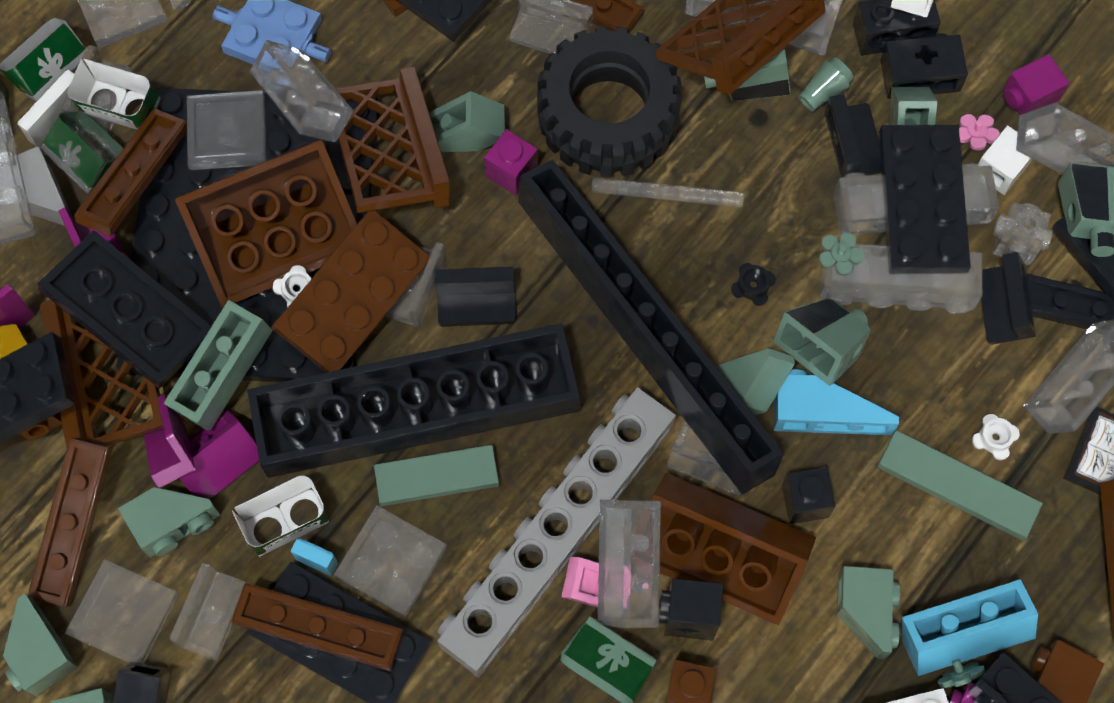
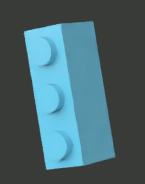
M1020 579L902 617V642L917 675L921 676L952 666V661L960 659L961 662L968 661L1036 639L1038 612Z

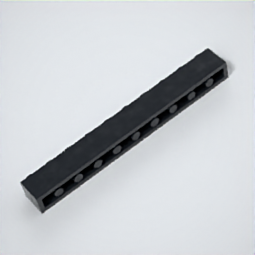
M551 160L520 176L518 203L740 493L743 495L774 477L784 455L782 450L555 161Z

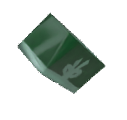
M590 616L561 653V662L621 703H635L656 664V659L626 639L621 638L620 635Z

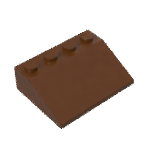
M322 139L175 197L176 204L222 308H224L228 300L236 303L272 288L276 279H283L285 274L290 272L291 268L295 265L303 266L306 269V273L322 267L357 225Z

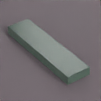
M897 430L894 432L877 468L1022 541L1028 537L1043 504Z

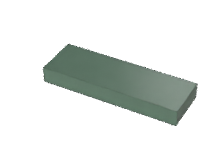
M492 445L374 465L380 506L499 486Z

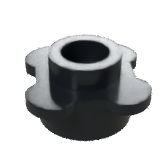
M750 263L741 265L739 268V279L731 287L733 296L752 300L756 306L764 305L768 300L767 291L769 287L775 284V275L758 265ZM750 282H756L757 286L751 287Z

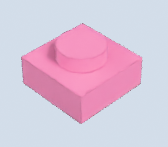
M570 557L561 597L593 607H603L612 567L580 557Z

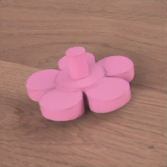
M966 114L960 119V142L968 143L970 141V148L976 151L984 150L986 143L993 144L999 137L1000 132L992 128L994 119L989 115H981L977 121L971 114Z

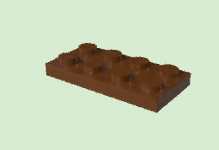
M368 211L272 325L271 329L325 373L340 370L430 261L431 257L376 211Z

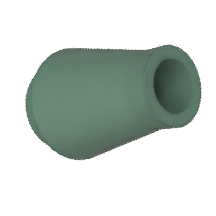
M833 57L829 62L824 61L808 85L798 95V98L808 110L814 112L819 106L826 103L830 96L839 95L849 89V83L854 79V76L840 59Z

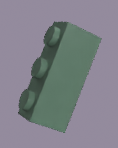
M228 300L163 404L210 432L273 330L263 319Z

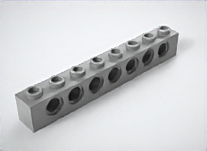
M638 387L630 397L624 394L618 400L611 412L615 415L606 427L600 424L595 429L587 442L590 445L587 452L582 458L576 455L569 462L563 472L566 478L558 488L551 486L546 491L538 504L542 509L533 520L527 517L514 533V537L517 539L508 552L504 549L498 552L488 567L492 571L483 583L476 581L463 598V601L467 603L457 616L451 613L438 629L437 633L441 636L437 640L439 647L478 678L569 562L570 557L574 556L674 427L676 415ZM632 428L638 432L640 437L633 442H626L619 437L618 433L622 429ZM606 458L613 461L616 467L609 473H602L596 470L594 463L599 459ZM584 489L591 494L592 498L585 504H576L569 496L574 490ZM552 520H560L567 526L566 532L560 536H552L544 528ZM534 551L540 554L543 560L535 568H526L520 563V558L524 553ZM503 583H510L518 591L513 599L503 601L494 595L496 588ZM478 615H485L492 620L490 629L482 634L474 633L469 629L471 620Z

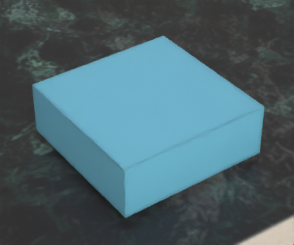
M301 538L296 539L290 551L297 561L331 577L338 566L337 559L332 552Z

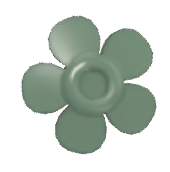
M843 233L840 236L839 242L834 235H827L821 242V247L825 252L820 254L819 262L826 269L832 268L836 263V273L846 276L852 272V264L859 265L863 262L864 251L861 248H853L856 244V237L851 233Z
M960 659L952 661L954 668L945 671L942 674L943 677L938 680V684L941 688L962 686L981 677L986 671L984 666H979L977 662L962 666Z

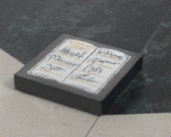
M1094 406L1089 413L1063 479L1098 495H1101L1100 483L1114 479V414Z

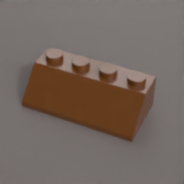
M665 473L653 495L629 560L672 579L723 584L722 601L780 625L809 560L816 537Z

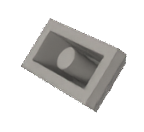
M39 146L0 162V193L5 201L12 199L19 211L64 225L58 210L65 207L73 218L51 165Z

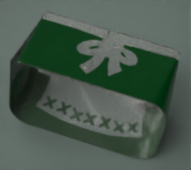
M82 112L59 113L40 147L87 194H90L123 150V147L90 116Z

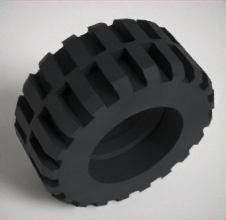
M607 26L595 27V32L588 34L586 30L574 34V41L570 42L568 39H565L556 46V54L551 53L548 55L544 62V70L539 73L537 82V113L541 134L546 136V144L553 153L560 151V160L568 166L576 163L579 165V172L590 175L591 170L600 171V177H611L612 172L621 171V175L626 176L633 174L634 167L637 165L641 169H645L653 164L654 155L661 157L668 149L669 141L674 139L677 131L682 101L681 78L676 75L677 67L657 60L655 50L661 46L659 43L655 42L651 45L649 44V36L641 32H637L636 36L629 34V28L617 26V31H607ZM602 81H614L625 84L636 91L645 105L635 116L618 123H602L582 114L573 103V100L580 91L591 84Z

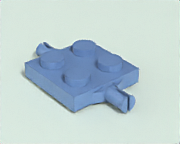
M247 0L244 7L238 12L224 8L221 5L216 6L214 10V20L231 26L228 35L221 45L224 54L288 79L292 76L297 65L307 56L324 63H328V59L331 58V48L313 42L314 34L322 22L321 13L288 0Z

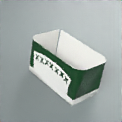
M81 59L68 88V95L80 112L133 129L140 127L152 109H157L160 101L159 95L146 77L86 59L84 60L90 71ZM109 89L116 94L117 102L111 111L91 105L92 96L97 91ZM143 99L137 113L125 115V109L131 101Z
M306 476L293 478L234 507L238 515L232 510L246 542L259 557L329 523L322 500L312 480ZM302 499L313 501L318 507V517L301 526L296 525L290 517L292 506ZM265 517L275 518L281 524V536L265 544L259 543L254 537L256 523Z

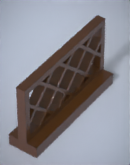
M715 0L655 50L657 60L714 79L717 91L730 95L826 12L824 0H769L770 3L747 7V4L765 0ZM743 5L741 9L723 12L727 8ZM760 17L757 21L750 22L749 20L751 18ZM742 20H745L746 22L738 25L723 27V24ZM719 26L718 29L699 32L703 28ZM736 37L731 42H725V39ZM721 40V44L699 48L700 44ZM694 46L692 50L675 52L680 48ZM712 58V59H711L712 64H710V63H708V62H705V61H702V60H703V59Z
M415 67L400 69V78L326 90L328 105L357 213L425 201H432L434 208L449 206V178ZM395 93L396 99L390 106L375 100L381 94ZM352 99L360 104L351 113L339 107L337 101ZM367 108L382 114L375 124L360 117ZM390 119L404 125V128L398 135L383 128ZM352 125L367 131L360 141L346 135V132ZM375 136L390 142L383 153L368 146ZM398 147L413 154L406 164L391 157ZM361 153L376 160L368 170L354 164V161ZM383 165L399 172L391 182L376 175ZM408 176L420 182L422 189L408 191L399 185ZM369 182L384 190L380 196L363 198L361 191Z
M52 300L40 303L45 335L53 332L62 339L75 399L74 405L60 412L66 448L70 438L110 446L164 429L157 398L161 396L159 388L145 377L137 390L123 384V380L132 368L126 361H124L114 378L100 371L112 350L86 328L84 330L78 327L75 319ZM90 339L104 346L92 366L83 361L81 354ZM97 375L111 382L99 402L90 398L88 390ZM119 387L133 394L121 415L107 407ZM147 390L149 393V398L145 396ZM143 400L151 404L154 420L136 424L129 419L140 401ZM91 404H93V405L96 406V408L94 409V411H92V405H91ZM104 411L118 418L109 434L97 437L95 425ZM126 424L132 426V427H129V428H125V429H124V427L126 426Z

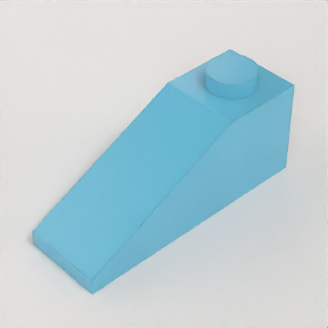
M791 370L774 398V431L893 435L899 425V416L834 383L829 386L816 375H807V372L804 370Z

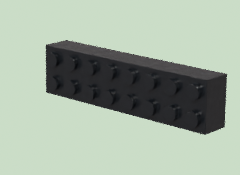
M562 323L247 389L259 462L267 478L580 412V396Z

